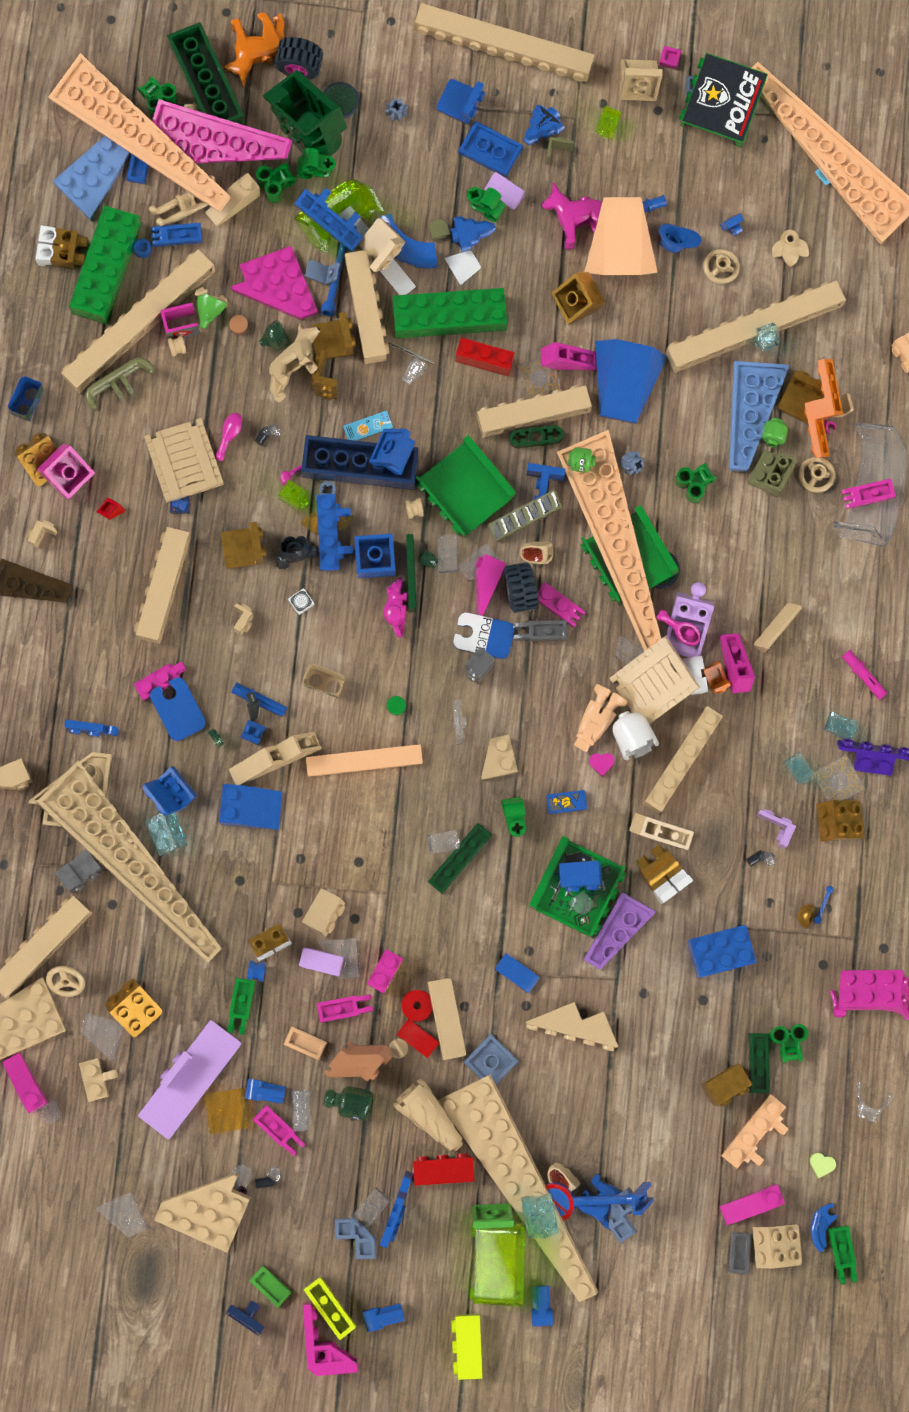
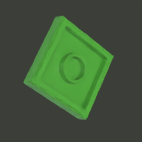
M510 1203L471 1205L473 1229L514 1227Z

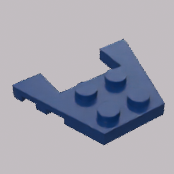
M405 1172L384 1230L380 1246L385 1248L388 1247L389 1242H394L406 1206L403 1204L413 1176L411 1172Z

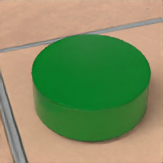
M400 696L391 697L387 702L388 712L394 716L404 713L406 709L405 700Z

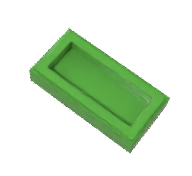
M264 1265L249 1280L277 1308L292 1294Z

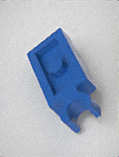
M65 719L64 727L66 730H69L70 734L80 735L81 732L88 733V736L99 737L105 734L118 736L119 728L116 726Z

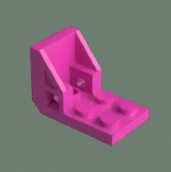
M312 1301L304 1302L303 1315L308 1369L316 1376L358 1372V1359L333 1341L316 1342L319 1339V1328L314 1325V1320L318 1318L317 1308L313 1306ZM320 1352H324L325 1356L320 1357Z

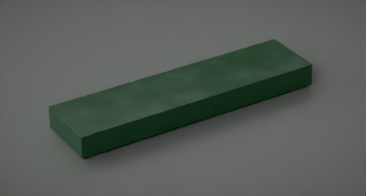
M406 534L410 613L417 611L414 535Z
M477 823L428 880V883L443 894L492 837V834Z

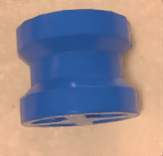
M250 960L247 979L252 980L254 978L263 982L266 962L256 963L254 960Z

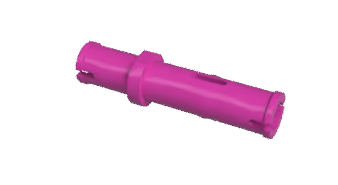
M851 649L841 657L852 668V673L858 675L878 700L888 693L864 666L865 663L861 662Z

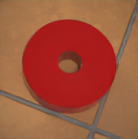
M422 990L408 992L401 1004L405 1017L414 1022L427 1019L433 1009L431 997ZM419 1002L421 1008L418 1010L414 1009L413 1004Z

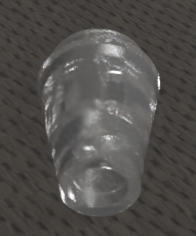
M414 357L413 360H410L401 380L410 386L426 371L427 365L417 357Z

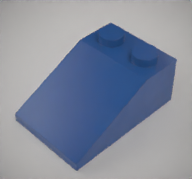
M223 784L219 823L224 826L279 830L282 791Z

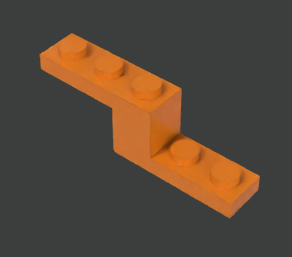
M833 359L818 360V374L821 376L822 381L821 391L825 398L805 403V416L809 424L808 433L811 436V449L815 458L830 456L823 420L843 415Z

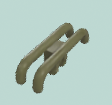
M137 357L92 384L86 391V401L89 408L92 410L96 409L95 396L109 387H112L118 398L123 400L124 395L116 385L118 381L122 382L128 393L133 394L134 391L125 377L138 369H144L148 374H152L154 371L152 364L143 357Z

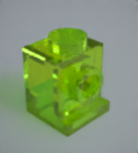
M605 105L597 124L596 133H599L604 138L609 137L613 139L621 120L622 112Z

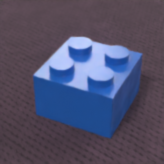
M393 533L354 536L358 579L395 576Z
M600 861L559 864L561 888L566 889L567 892H578L579 888L583 887L587 891L599 890L598 886H603Z

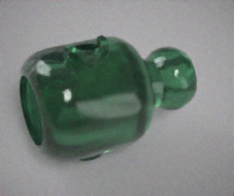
M353 1086L344 1087L341 1093H337L333 1089L326 1090L324 1106L327 1108L338 1107L340 1117L348 1118L351 1121H365L371 1114L373 1093L370 1090Z

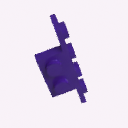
M851 739L837 740L839 750L856 752L853 765L855 771L892 776L896 758L909 760V748L900 747L898 749L892 748V746L882 744L881 746L873 745L867 741L858 743Z

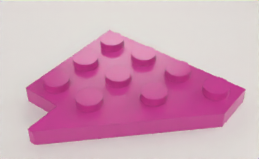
M292 246L240 264L245 281L231 286L233 292L299 320L318 314Z

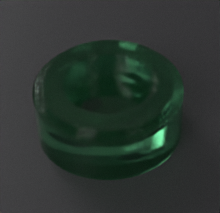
M214 728L208 731L217 748L224 745V742Z

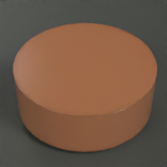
M242 315L233 316L229 322L230 330L236 335L244 334L248 330L247 319Z

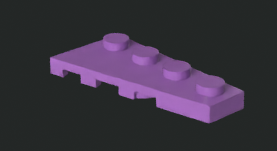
M622 892L583 960L601 970L656 912Z

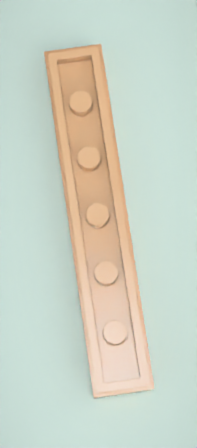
M421 744L311 756L306 757L308 777L421 765L423 760Z

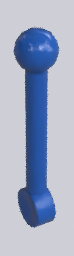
M832 886L826 887V895L818 915L814 917V923L816 924L822 922V913L830 893L834 890Z

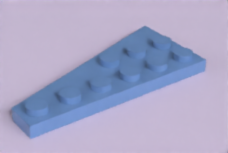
M104 136L53 180V183L92 221L96 210L101 206L103 198L111 189L123 168L126 159L128 160L131 153Z
M734 361L729 470L748 471L762 437L764 425L769 419L790 365Z

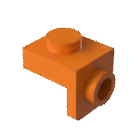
M717 661L704 667L705 669H701L704 677H706L707 686L712 692L722 693L731 686L730 681L725 676L721 662Z

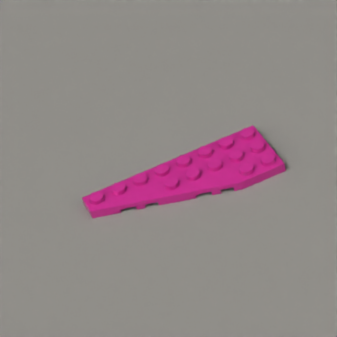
M163 100L158 101L152 120L195 164L287 159L292 140Z

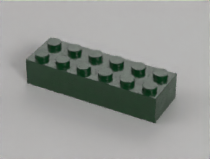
M201 22L167 35L169 47L199 112L245 125L242 110Z

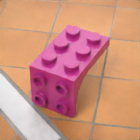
M903 970L841 971L838 1008L840 1010H887L899 1013L905 1020H909V977L906 976Z

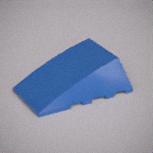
M619 339L595 341L599 416L636 424L668 356L654 347Z

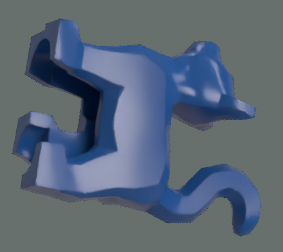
M598 1173L591 1180L594 1187L600 1192L598 1196L618 1195L621 1193L615 1186L601 1181V1176ZM584 1190L581 1196H589V1192ZM611 1204L576 1206L584 1213L597 1219L604 1228L610 1230L608 1227V1215L612 1209Z

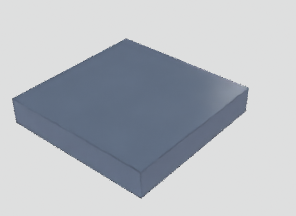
M492 1034L464 1061L480 1079L491 1074L495 1085L519 1062Z

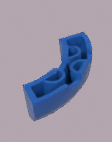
M392 213L379 217L406 242L402 246L400 253L394 258L402 263L406 262L418 268H437L435 242H419L407 237L396 226Z

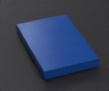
M475 121L460 146L458 154L506 178L524 145Z

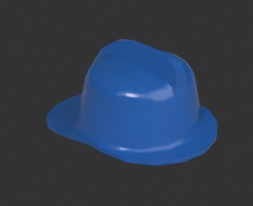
M663 224L659 228L661 236L659 245L672 253H677L685 248H695L702 242L701 236L691 229L672 224Z

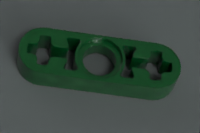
M557 425L517 429L511 432L509 442L514 448L554 445L562 441L564 432ZM553 431H556V434H560L557 439H554L553 436H547V440H544V432H547L546 435H552ZM535 432L540 433L542 439L540 441H533L531 435ZM526 434H528V442H526V439H521L520 443L513 440L516 435H519V438H525Z

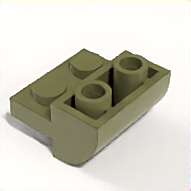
M764 450L748 480V484L765 490L768 495L779 496L797 464V459L783 453L777 455Z

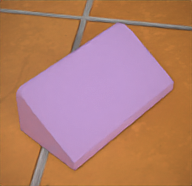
M494 172L484 189L487 190L488 187L496 189L502 195L500 200L513 211L525 195L524 190L497 172Z

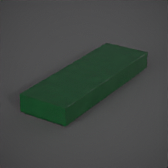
M748 1033L749 1080L752 1083L749 1086V1093H770L769 1033Z

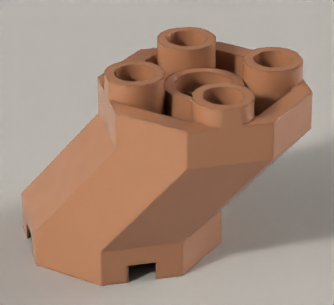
M348 1041L346 1044L349 1047L347 1049L343 1047L329 1064L331 1070L328 1071L326 1069L324 1073L330 1078L362 1077L367 1082L370 1079L374 1081L380 1074L379 1067L382 1064L386 1066L393 1057L390 1054L392 1050L387 1045L355 1046Z

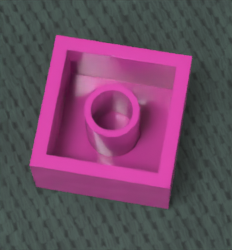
M64 443L37 469L48 483L66 499H69L95 474L70 445Z

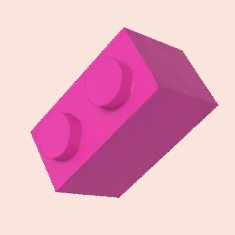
M386 949L367 985L385 994L402 964L403 958Z

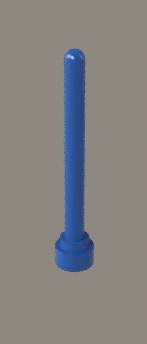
M341 243L336 262L339 263L337 279L330 284L327 301L322 304L320 311L321 314L329 317L335 316L336 307L334 300L347 249Z

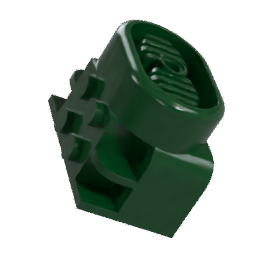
M296 69L263 95V98L271 104V110L279 121L280 129L292 140V143L299 151L302 152L305 148H314L319 151V154L329 156L338 151L342 144L341 133L347 129L342 111L335 102Z

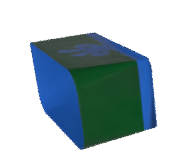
M26 376L20 378L8 404V408L13 416L30 421L44 391L42 382ZM34 388L38 391L34 400H28L25 397L27 389ZM28 405L30 410L26 415L18 414L17 409L19 406Z

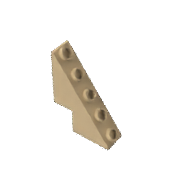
M315 732L293 735L276 746L263 748L230 768L229 771L235 785H242L317 752L322 748Z
M575 1002L525 1022L527 1029L537 1031L538 1028L544 1029L545 1034L556 1036L557 1033L563 1034L564 1039L575 1041L578 1038L584 1040L583 1044L595 1046V1043L603 1045L602 1049L612 1052L614 1048L618 1047L605 1013L601 1012L582 1020Z

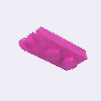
M891 479L841 491L842 495L850 494V496L843 497L844 502L852 501V503L845 504L846 509L896 497Z
M546 582L537 591L538 602L560 619L567 620V624L573 628L577 624L571 619L573 618L577 622L581 619L576 612L582 616L585 614L584 610Z

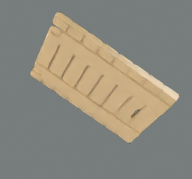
M201 418L196 419V426H192L191 422H187L155 432L157 438L151 439L150 434L144 436L166 503L224 485Z
M666 636L609 678L612 683L619 682L620 685L616 689L621 697L628 701L627 706L631 712L641 713L646 717L649 724L700 688Z

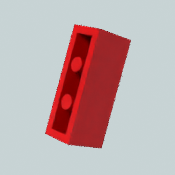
M461 337L456 351L455 362L509 377L515 352Z
M468 1153L456 1154L457 1158H449V1155H437V1159L429 1160V1156L417 1157V1161H413L414 1185L475 1182L473 1157H469Z

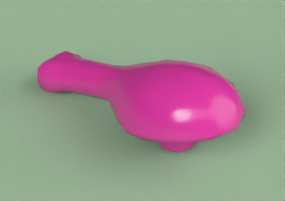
M237 412L230 414L224 421L222 441L215 455L216 460H224L229 442L241 431L242 416Z
M660 610L657 619L671 626L681 643L695 646L700 642L701 634L694 624L675 621L667 615L666 611Z

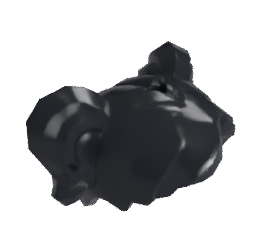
M288 536L279 544L280 554L275 559H277L276 565L279 569L289 568L290 563H297L306 557H317L318 551L316 547L309 545L304 536H298L297 538Z

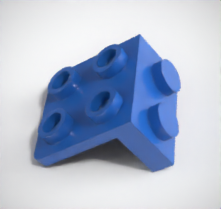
M450 79L436 106L437 111L469 124L471 118H474L477 113L478 103L484 99L486 93L484 91V84L477 81L473 88L455 79Z
M174 766L170 767L158 779L147 782L142 786L145 795L152 799L156 804L157 810L165 816L183 810L198 796Z

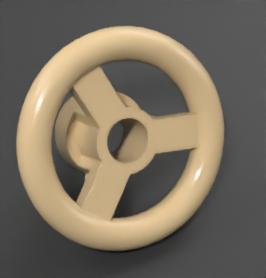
M717 249L706 256L703 269L707 278L712 282L727 284L738 276L740 264L738 258L732 252L725 249ZM716 256V267L710 272L709 262ZM729 258L733 261L734 267L730 266L731 261ZM727 271L732 273L731 276L724 279L715 277L720 272Z
M811 457L801 464L798 477L801 485L806 490L813 493H821L827 491L833 485L835 470L828 460ZM818 462L824 464L828 468L829 472L826 471V468L823 465H814L813 463ZM807 466L811 471L812 477L809 484L804 478V470ZM815 472H819L820 476L815 475ZM829 478L826 485L814 487L816 481Z
M68 966L55 967L46 976L48 987L60 996H77L85 988V980L81 973ZM59 972V982L53 984L52 977ZM69 986L76 988V990L73 991H64L60 989L62 987Z

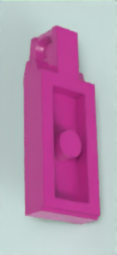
M182 661L174 666L170 663L133 685L142 700L146 701L150 698V693L153 689L161 686L162 690L170 687L169 681L177 677L180 678L179 674L186 671V667Z

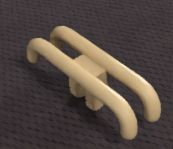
M209 175V177L215 181V177L213 175ZM186 191L185 194L181 196L180 194L176 195L175 199L162 206H150L149 211L153 215H160L179 206L180 212L167 219L158 218L156 220L158 226H167L208 205L203 201L195 203V196Z

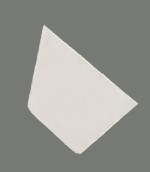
M472 251L444 258L460 285L481 268Z

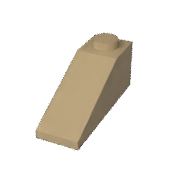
M248 173L226 190V193L231 198L220 213L212 207L205 212L216 227L223 224L261 196L259 186Z
M22 758L0 767V789H18L20 791L28 788L29 784L33 782Z
M635 813L629 830L638 835L685 850L689 849L694 834L693 831Z

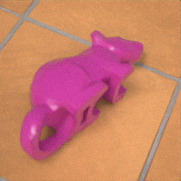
M401 577L387 588L389 596L383 611L385 620L393 627L398 638H403L406 605L403 604L407 603V593L403 595L401 593L404 584Z

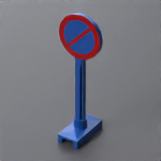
M552 1182L545 1185L563 1221L573 1214L575 1206L628 1204L632 1205L634 1215H642L654 1202V1197L647 1196V1190L651 1187V1182H643L633 1193L625 1195L579 1197L573 1196L568 1187L561 1183Z

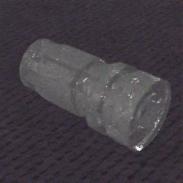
M292 1090L293 1131H309V1123H311V1110H309L311 1090Z

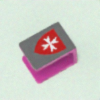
M193 303L160 310L168 339H176L181 335L185 338L200 334L198 323L168 329L167 325L168 320L195 314Z

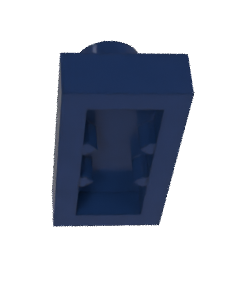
M254 1301L249 1302L244 1312L231 1304L225 1313L257 1336L264 1329L263 1325L253 1319L261 1308Z

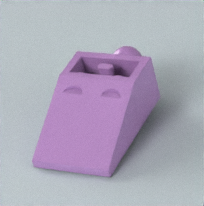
M696 582L692 585V595L677 591L670 616L675 621L694 624L700 631V642L695 646L681 643L674 629L669 625L666 632V637L676 652L686 657L700 656L714 609V601L700 598L706 593V587L701 582ZM682 605H686V606L688 607V609L685 610L684 608H680V607H681ZM705 610L706 614L699 613V611Z

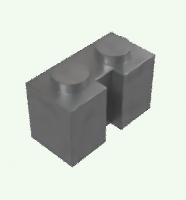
M479 647L465 664V676L472 682L477 681L480 683L494 666L495 658Z
M85 849L74 860L56 871L55 874L70 893H77L85 887L84 883L88 880L93 881L101 875L100 871L103 869L92 854Z

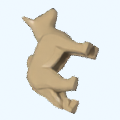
M299 323V332L295 342L271 363L269 368V374L271 375L270 391L277 402H281L286 397L284 390L289 382L291 373L297 371L303 365L311 374L318 369L317 365L313 362L312 343L319 334L320 328H304Z

